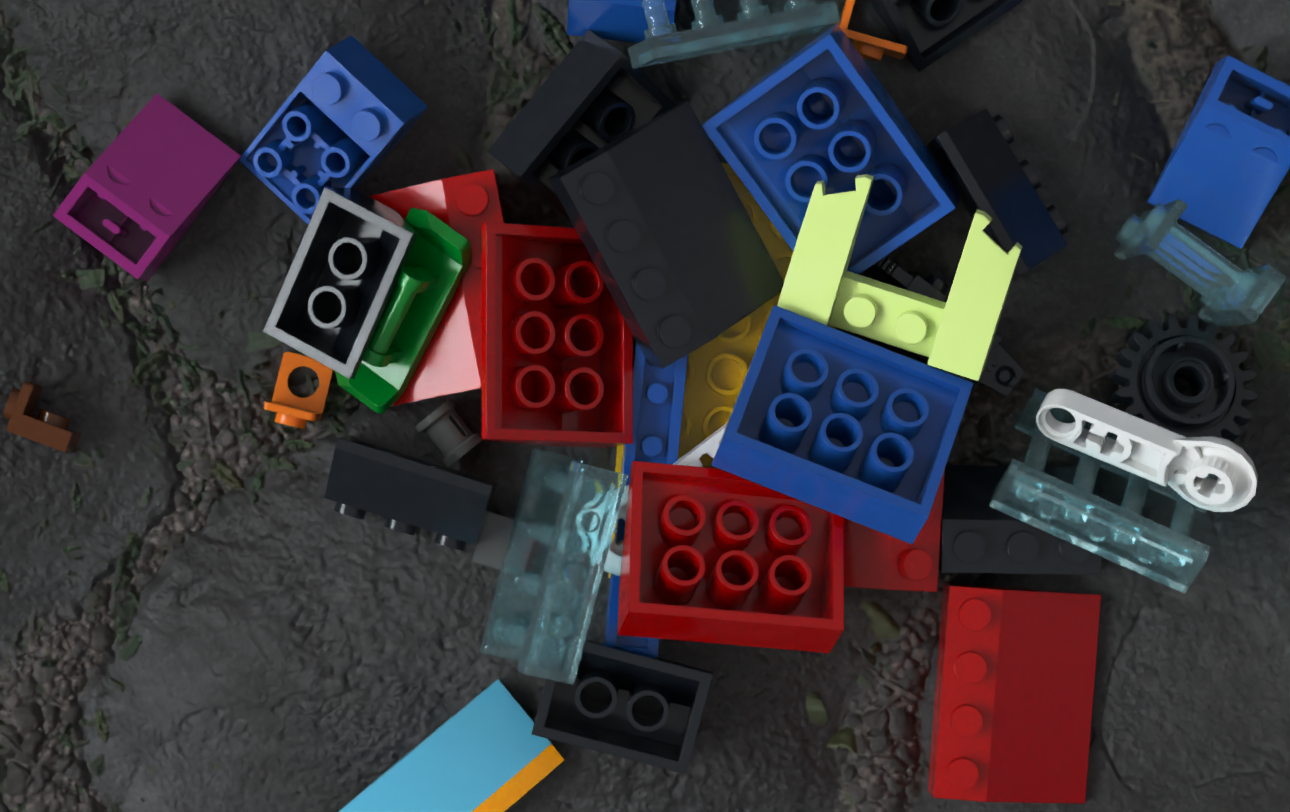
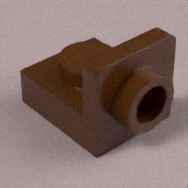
M24 381L21 390L14 388L4 409V417L10 419L5 431L65 453H74L81 433L68 429L71 419L45 409L40 410L38 417L33 416L43 386L34 382Z

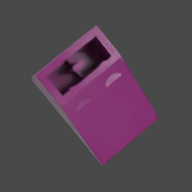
M156 93L88 168L53 216L136 279L148 282L242 156Z

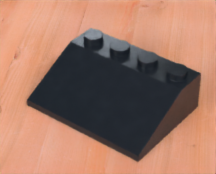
M688 101L682 102L548 178L646 361L651 366L665 368L713 340L782 291L784 281Z

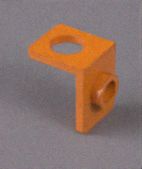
M845 0L839 26L861 57L881 62L883 55L903 59L907 52V46L847 29L855 0Z
M285 352L282 357L272 401H265L263 409L277 412L274 422L305 429L307 420L314 422L322 421L334 370L309 356ZM299 367L313 369L319 378L318 389L313 395L306 398L296 396L289 388V376Z

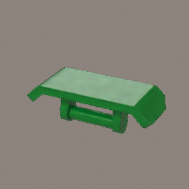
M410 208L405 218V221L416 231L417 236L355 379H349L335 371L339 386L379 414L384 413L406 390L471 263L472 256L469 241L427 210Z

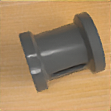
M452 398L414 427L418 433L425 432L445 456L443 463L447 468L482 441L481 435L479 433L473 434L455 412L454 407L456 403Z

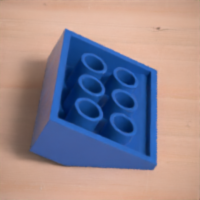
M838 23L796 52L701 125L792 251H794L817 181L824 180L826 195L856 190L855 178L857 175L869 174L874 176L847 271L856 274L862 273L954 210L961 195Z
M773 305L711 466L913 544L929 517L974 383Z

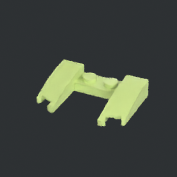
M869 174L857 175L855 178L856 190L826 195L824 180L817 181L796 241L777 306L824 325L837 327L929 357L927 365L979 381L986 365L1022 246L1017 242L1011 250L1005 252L983 231L992 218L985 211L977 209L947 302L933 299L847 271L874 176Z

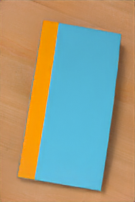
M497 679L414 749L393 764L338 812H505L565 759L547 738L532 735L534 722L499 679Z

